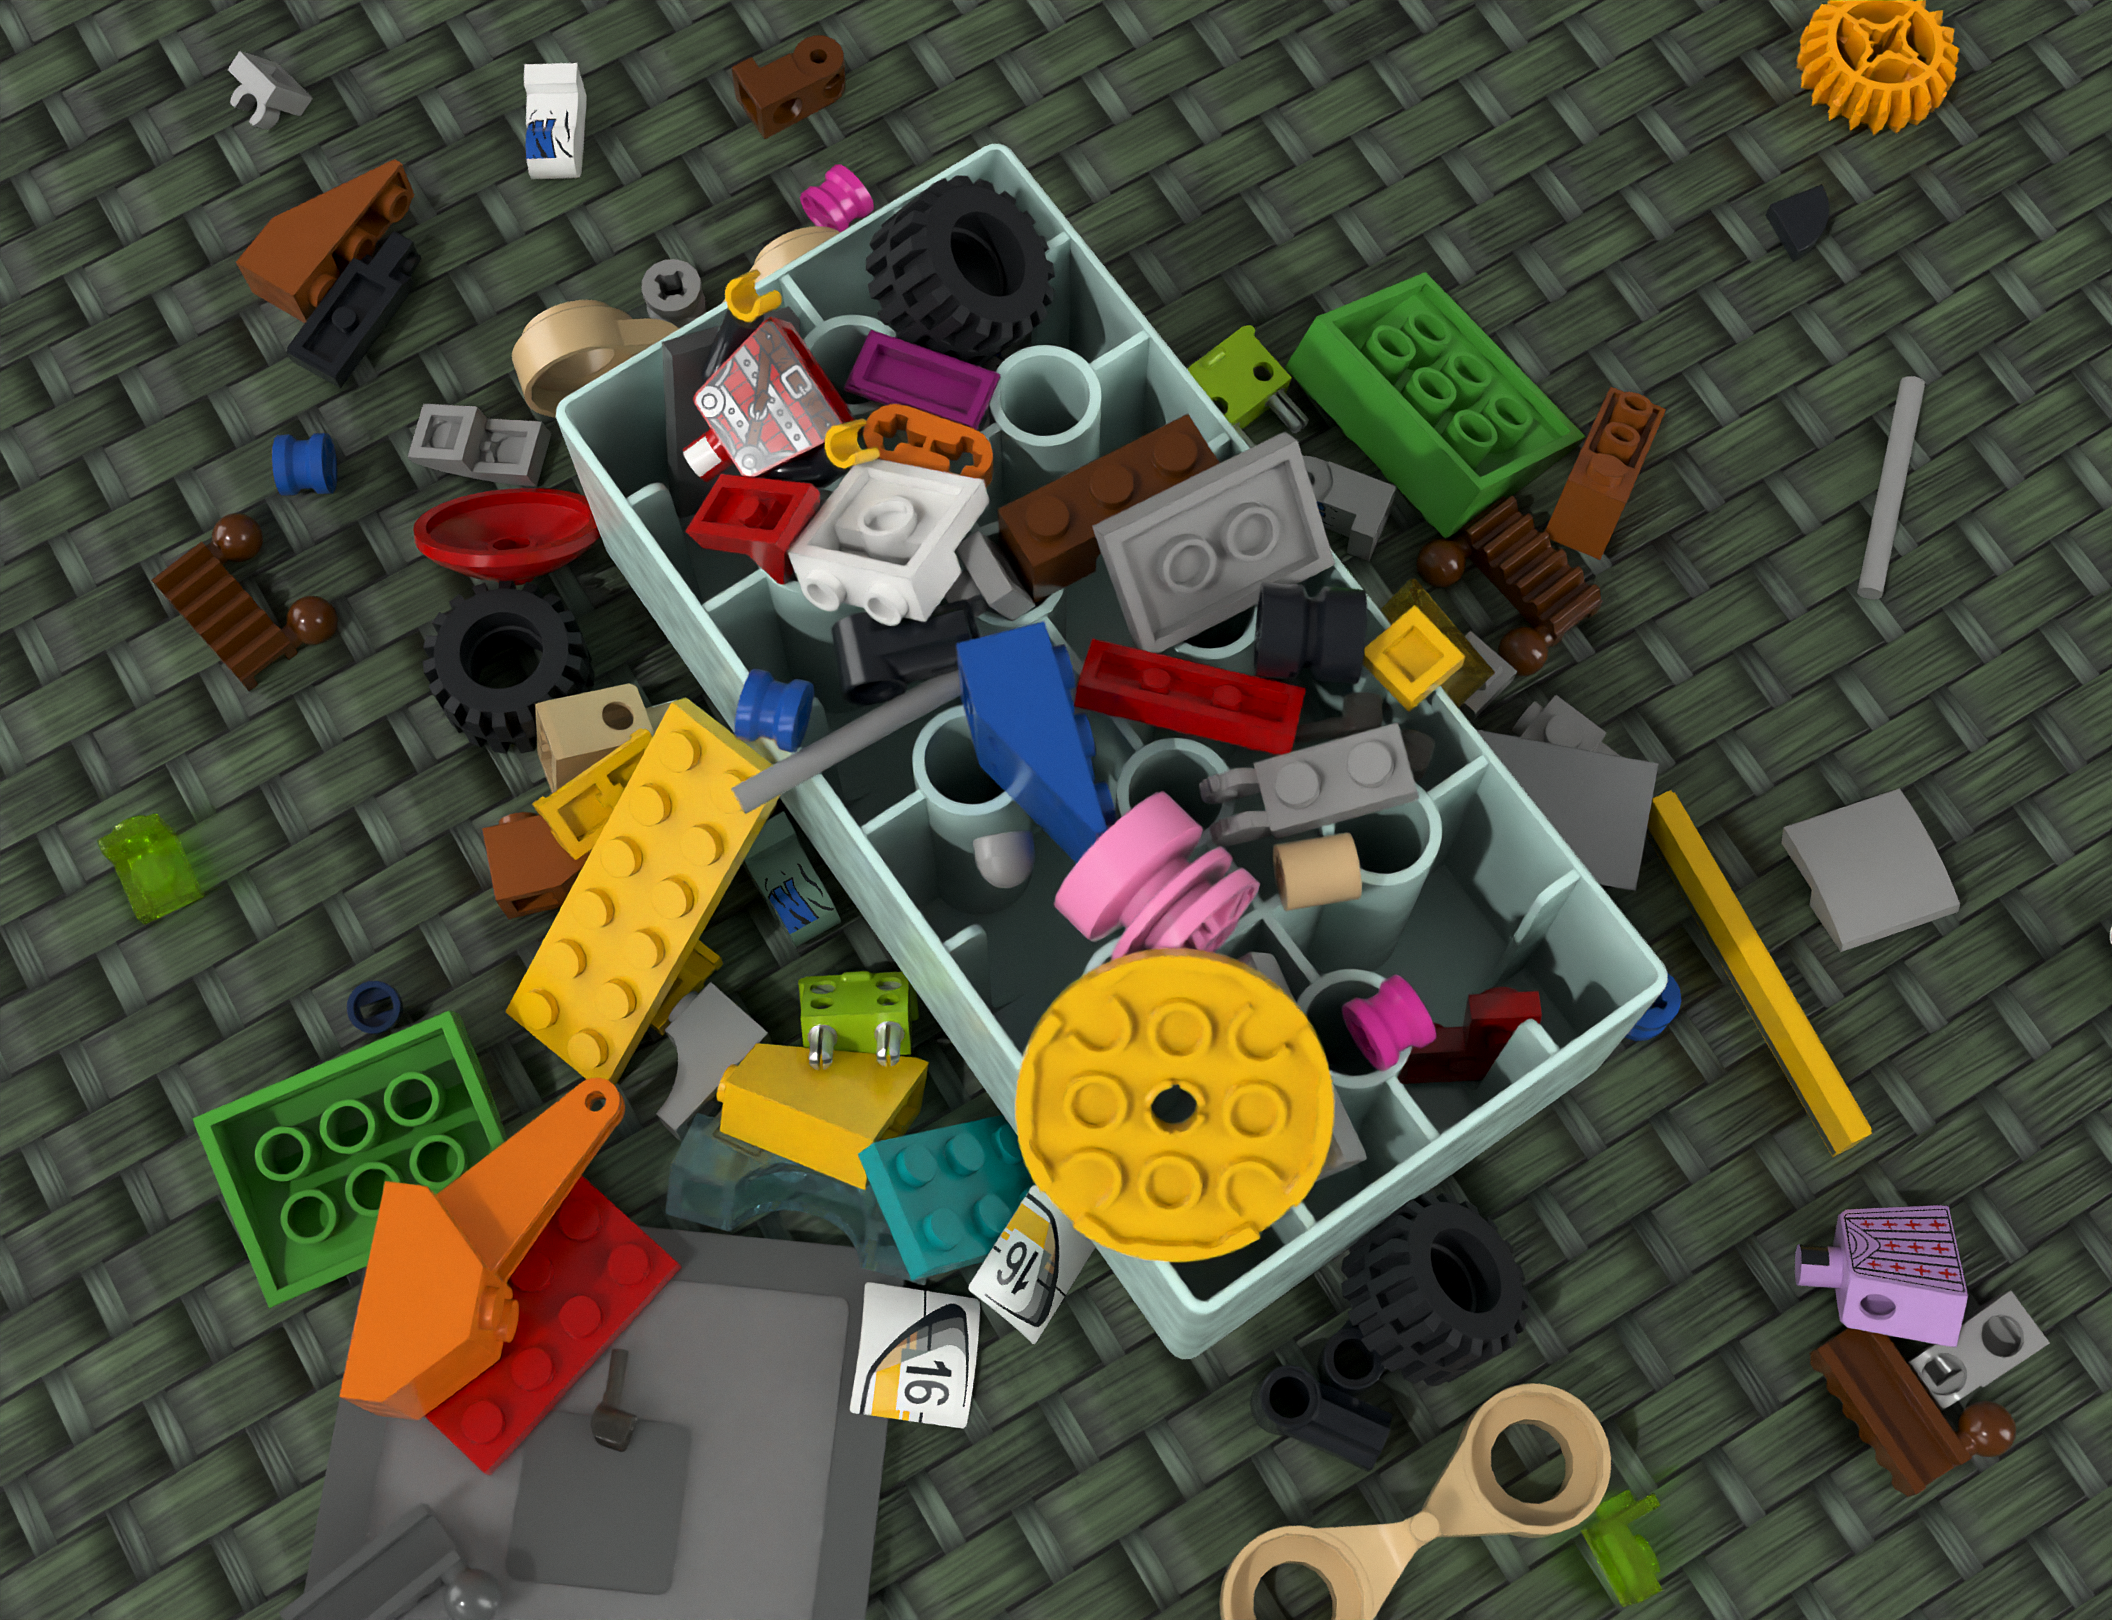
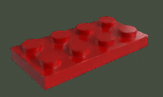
M581 1175L507 1281L513 1289L512 1299L518 1301L519 1316L512 1341H503L500 1360L427 1413L425 1417L484 1474L491 1476L682 1267Z

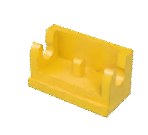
M639 728L629 735L630 739L547 798L542 796L532 803L535 810L552 829L550 832L560 846L575 860L590 851L596 844L653 738L646 728L644 730Z

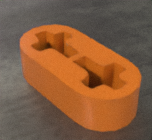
M900 404L882 406L872 412L866 420L867 424L863 430L865 449L877 447L879 450V457L877 459L956 474L950 472L949 460L957 461L961 457L962 452L973 455V466L966 465L962 469L961 474L956 475L981 479L984 481L985 488L992 481L994 465L991 444L984 434L971 427ZM897 430L907 432L908 444L899 443L894 451L885 450L883 437L893 438Z

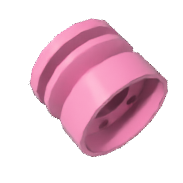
M1162 791L1148 797L1128 811L1097 840L1064 880L1056 894L1054 906L1090 941L1096 942L1124 926L1126 930L1113 950L1111 961L1132 953L1160 948H1188L1215 953L1236 928L1240 916L1257 894L1260 883L1243 868L1223 878L1230 867L1233 857L1222 847L1213 849L1192 863H1189L1187 860L1197 846L1203 828L1168 794Z

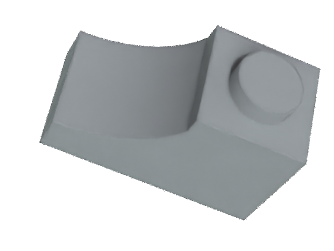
M711 982L700 993L692 991L676 1004L669 1015L671 1024L665 1029L666 1034L678 1052V1070L672 1091L656 1114L664 1127L684 1145L723 1104L717 1101V1090L726 1069L731 1064L739 1065L756 1043L773 1045L768 1032Z

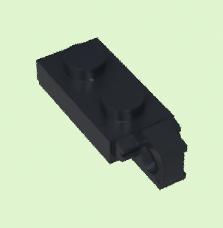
M393 231L375 257L366 254L360 261L353 257L287 347L286 353L291 361L341 388L408 297V293L414 284L411 275L421 261V256L418 255L414 246L415 243Z

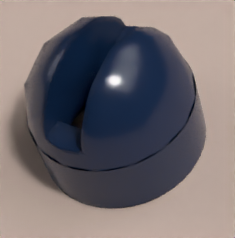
M368 981L360 984L352 991L347 1001L349 1020L357 1029L366 1033H385L394 1028L402 1017L403 1001L399 992L393 986L384 982ZM389 998L392 999L393 1009L366 1019L363 1018L360 1008Z

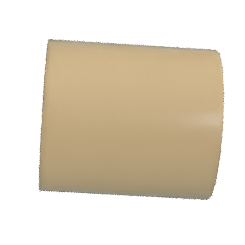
M1350 833L1274 845V871L1281 904L1285 911L1360 899L1362 893L1360 866L1356 847Z

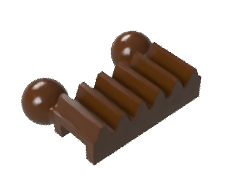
M1513 495L1507 498L1505 496L1501 497L1459 529L1456 537L1452 540L1441 538L1426 543L1419 551L1416 560L1417 571L1422 580L1431 586L1442 588L1453 585L1461 578L1465 570L1466 559L1469 558L1532 625L1533 629L1518 627L1510 630L1503 636L1498 646V655L1517 671L1516 676H1530L1538 672L1547 660L1548 648L1559 643L1564 633L1586 616L1591 618L1595 615L1603 602L1600 588L1596 584L1589 586L1586 584L1583 570L1579 566L1570 567L1567 562L1566 552L1562 548L1555 550L1551 546L1550 535L1546 531L1538 532L1534 528L1533 517L1529 513L1522 515L1518 511L1517 500Z
M231 513L222 517L215 524L212 532V542L206 546L203 542H200L151 581L248 691H251L258 685L253 677L282 654L290 660L298 654L296 649L303 643L319 645L329 640L337 629L338 617L334 607L326 599L318 596H305L291 605L287 614V624L281 629L276 626L266 612L257 605L248 592H245L237 580L223 566L228 560L244 562L253 558L259 552L263 543L262 530L253 518L242 513Z
M1847 1328L1809 1353L1812 1368L1825 1376L1827 1379L1826 1388L1829 1393L1840 1398L1843 1403L1842 1412L1847 1418L1857 1423L1859 1426V1437L1863 1442L1872 1445L1876 1451V1462L1879 1466L1889 1470L1892 1475L1891 1484L1896 1490L1904 1493L1906 1497L1917 1495L1926 1489L1928 1484L1952 1468L1964 1464L1975 1454L1982 1457H1996L2008 1451L2014 1443L2016 1425L2013 1417L2003 1406L1991 1401H1979L1969 1405L1959 1418L1958 1431L1954 1432L1890 1340V1335Z

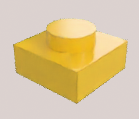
M1414 605L1365 647L1363 665L1410 712L1463 666L1465 656Z

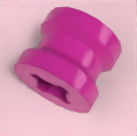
M839 164L834 165L827 171L825 182L819 187L810 186L800 195L801 205L815 226L830 227L839 232L849 228V223L855 218L864 219L874 210L873 200L863 183L848 168Z
M1393 975L1381 982L1378 994L1370 999L1355 998L1342 1007L1343 1018L1354 1041L1369 1062L1379 1071L1384 1072L1394 1066L1398 1061L1399 1053L1410 1046L1423 1048L1436 1039L1434 1024L1423 1002L1407 981L1399 975Z

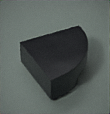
M1822 184L1770 204L1765 215L1793 262L1801 259L1812 250L1826 227L1829 217V201Z

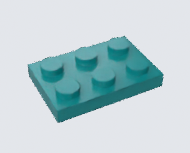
M1003 1115L873 1142L858 1153L912 1281L984 1262L1030 1188L1036 1185L1024 1161L1018 1135Z

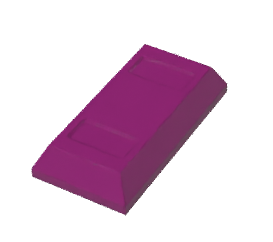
M870 329L845 383L844 391L884 405H906L978 430L1001 377L999 373Z

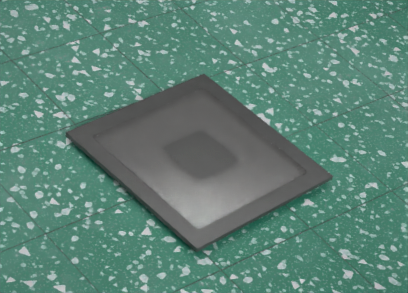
M638 1226L677 1261L682 1268L491 1476L484 1474L425 1416L418 1421L377 1416L339 1398L304 1593L420 1502H423L431 1507L468 1560L466 1563L471 1569L485 1570L492 1574L499 1582L502 1591V1601L497 1614L492 1620H866L889 1418L852 1413L850 1411V1403L859 1353L865 1284L872 1282L904 1287L906 1266L900 1252ZM364 1267L362 1271L349 1348L367 1267ZM442 1581L437 1590L424 1595L418 1600L417 1605L413 1609L400 1614L395 1620H452L444 1606V1594L447 1586Z

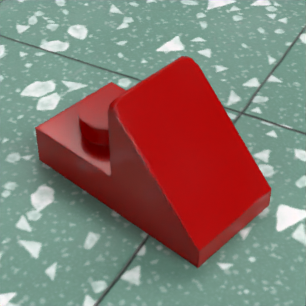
M720 474L685 532L702 548L747 554L778 584L786 585L794 572L787 551L820 510V492L812 484Z

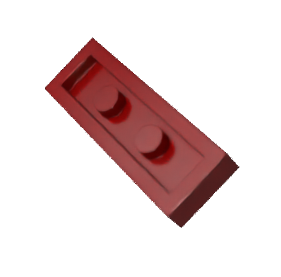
M1092 638L1077 683L1074 707L1159 726L1184 734H1192L1231 743L1256 751L1284 755L1291 753L1306 688Z

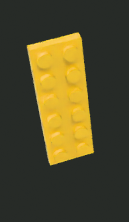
M686 697L671 702L505 1011L585 1079L604 1078L614 1085L617 1084L780 797L779 795L747 814L744 813L731 788L771 767L773 764L742 740L736 739L733 733Z

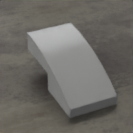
M423 404L408 458L415 464L459 476L504 484L537 487L552 433L541 421L488 419L476 406Z

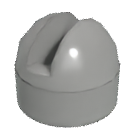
M1015 831L984 836L973 841L977 868L982 876L992 885L1012 888L1024 882L1031 873L1035 863L1032 832Z

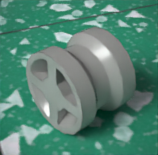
M666 259L655 263L646 271L642 279V294L647 304V312L650 319H661L674 324L680 329L706 313V299L702 292L701 279L697 270L689 263L678 259ZM672 290H682L679 294L668 296L665 294L666 292Z

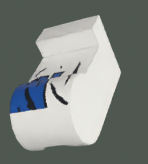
M525 64L524 87L527 93L526 158L531 179L580 178L583 163L587 96L578 64Z

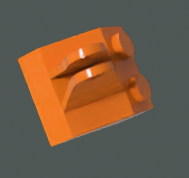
M597 1077L581 1082L438 1194L434 1193L428 1186L385 1181L340 1390V1398L377 1416L418 1421L500 1360L503 1341H512L519 1316L518 1301L512 1299L513 1289L507 1281L615 1127L622 1121L625 1114V1101L613 1083L607 1079ZM600 1099L606 1100L601 1110L591 1111L594 1102Z

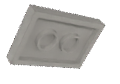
M1286 432L1092 526L1135 649L1157 654L1258 604L1262 582L1296 585L1335 565L1298 440Z

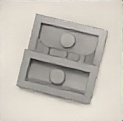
M1900 788L1783 827L1781 844L1811 887L1809 905L1840 952L1959 911L1960 902L1946 868L1924 825Z

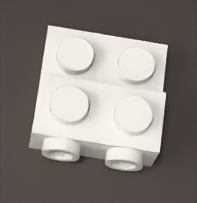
M876 459L851 468L787 553L804 596L813 605L822 610L835 611L841 603L864 608L872 618L889 626L897 625L903 617L926 622L960 575L961 569L955 549L987 507L990 500L984 481L981 479Z

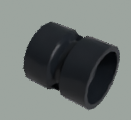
M1262 582L1259 591L1255 627L1254 676L1295 679L1302 668H1310L1316 681L1357 684L1361 675L1367 622L1366 591L1363 589L1323 587L1315 598H1310L1303 585Z

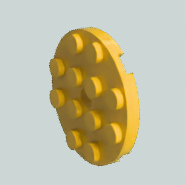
M1160 948L1132 953L1102 964L1070 985L1051 1004L1031 1034L1023 1054L1018 1074L1015 1116L1018 1141L1032 1179L1040 1192L1044 1191L1052 1202L1073 1221L1075 1229L1104 1247L1125 1255L1162 1262H1187L1224 1255L1260 1238L1259 1232L1278 1220L1291 1206L1297 1207L1316 1181L1327 1156L1334 1124V1094L1325 1053L1314 1028L1295 1001L1279 985L1252 967L1224 955L1188 948ZM1172 1084H1178L1181 1089L1188 1091L1196 1099L1197 1106L1195 1112L1189 1119L1181 1123L1172 1124L1164 1122L1155 1115L1151 1109V1104L1161 1091L1172 1088Z

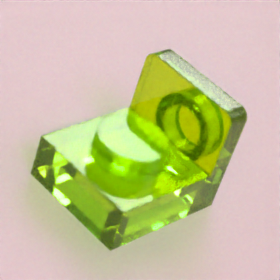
M157 813L127 818L118 823L113 828L112 833L97 840L101 853L113 863L136 918L144 925L204 897L176 832Z
M1627 1489L1600 1503L1594 1510L1598 1521L1581 1529L1584 1538L1622 1607L1638 1604L1662 1591L1655 1577L1660 1572V1566L1652 1548L1642 1535L1636 1534L1633 1536L1627 1526L1628 1523L1661 1506L1655 1493L1635 1500L1631 1491Z

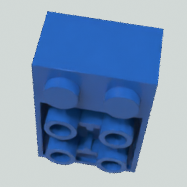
M1045 621L957 643L961 702L979 765L1078 863L1097 840L1117 822L1107 783L1104 781L1093 784L1095 776L1091 757L1096 756L1095 743L1086 713L1075 714L1070 689L1075 688V678L1066 646L1061 644L1052 647Z

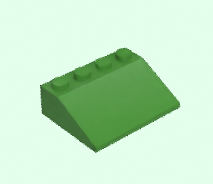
M1426 272L1317 316L1284 367L1302 386L1305 393L1313 398L1341 427L1343 433L1361 448L1381 470L1384 477L1409 499L1421 512L1423 518L1435 527L1444 538L1458 532L1459 529L1501 497L1505 496L1507 498L1516 494L1579 446L1586 437Z
M450 1010L192 1118L269 1308L367 1267L385 1181L428 1186L434 1193L438 1194L508 1140L486 1076L459 1013Z

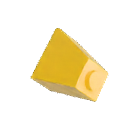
M756 1043L739 1065L731 1064L726 1069L717 1090V1101L723 1103L720 1132L866 1190L870 1182L858 1153L873 1142L904 1136L921 1111L929 1062L916 1057L900 1056L899 1062L891 1067V1057L887 1055V1067L878 1063L876 1054L833 1050L831 1066L823 1070L821 1049L819 1070H816L809 1064L810 1048Z

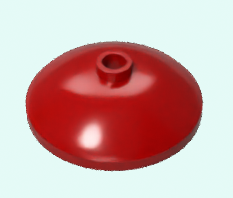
M545 488L501 489L459 497L439 504L422 514L415 522L413 528L416 547L436 564L476 579L497 581L498 583L499 581H514L515 586L523 585L526 582L533 581L535 577L558 570L589 550L601 536L586 496L569 491Z

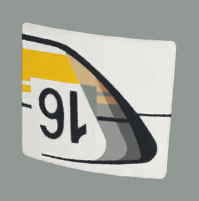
M1034 1185L1028 1191L969 1284V1291L1012 1324L1032 1344H1035L1096 1246L1090 1238L1073 1227V1221L1052 1202L1044 1191L1041 1193L1039 1188Z
M867 1282L864 1288L861 1337L850 1411L856 1414L956 1428L966 1427L977 1358L980 1318L979 1300Z

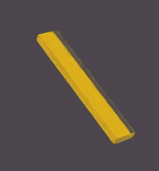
M1669 790L1652 798L1646 835L1832 1157L1853 1148L1872 1134V1128L1676 793Z

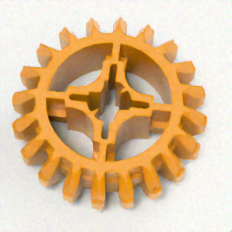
M1829 0L1827 5L1821 4L1819 9L1814 12L1809 26L1805 27L1800 38L1801 45L1797 56L1798 63L1796 68L1803 71L1801 75V88L1814 90L1812 106L1827 104L1830 107L1828 111L1829 121L1841 115L1849 119L1850 131L1860 123H1866L1874 136L1886 124L1897 134L1908 122L1917 126L1920 121L1926 118L1929 112L1933 113L1935 108H1938L1947 94L1946 91H1949L1956 77L1955 72L1957 68L1955 65L1958 61V52L1960 48L1952 45L1955 29L1941 26L1943 10L1928 12L1925 9L1926 0Z

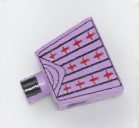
M1934 1205L1845 1210L1838 1215L1833 1247L1797 1245L1795 1255L1796 1284L1798 1286L1835 1288L1839 1319L1846 1327L1957 1347L1968 1294L1949 1206Z

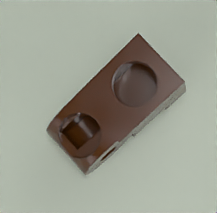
M813 35L803 39L798 43L794 53H789L759 68L752 57L732 66L736 99L764 139L834 103L842 96L846 86L844 52L837 41L825 35Z

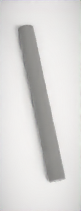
M1915 376L1902 378L1898 390L1857 590L1858 595L1867 599H1879L1884 591L1925 387L1924 380Z
M954 671L926 680L734 786L731 790L742 810L747 814L960 696L959 672Z

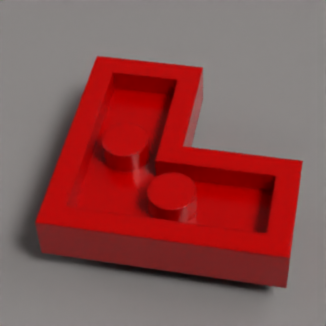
M1495 987L1487 989L1480 994H1468L1463 1026L1443 1027L1441 1024L1433 1022L1436 1039L1423 1048L1412 1046L1411 1052L1397 1077L1398 1081L1401 1084L1483 1080L1520 1024L1531 1018L1540 1025L1542 1011L1539 991L1518 992L1510 987Z

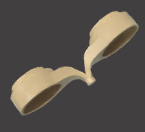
M813 226L797 229L776 238L764 247L755 259L754 266L750 270L758 269L760 272V276L756 278L755 283L840 232L830 227ZM576 300L565 302L541 312L526 325L522 336L513 348L512 362L527 405L539 414L556 417V408L559 402L566 396L677 331L679 328L661 319H632L624 311L610 307L600 301Z
M1534 1383L1522 1384L1497 1393L1477 1408L1469 1417L1460 1434L1456 1450L1433 1486L1419 1513L1398 1523L1331 1528L1285 1526L1259 1535L1237 1554L1225 1574L1220 1593L1221 1620H1256L1253 1611L1254 1591L1259 1580L1268 1570L1284 1563L1301 1564L1315 1571L1327 1584L1333 1601L1331 1620H1373L1415 1552L1437 1537L1511 1534L1525 1538H1541L1560 1533L1578 1525L1599 1505L1610 1479V1448L1600 1422L1582 1401L1554 1386ZM1515 1424L1535 1425L1549 1432L1559 1443L1565 1458V1478L1560 1490L1549 1501L1541 1504L1523 1503L1509 1496L1497 1483L1491 1468V1449L1498 1434L1506 1427Z

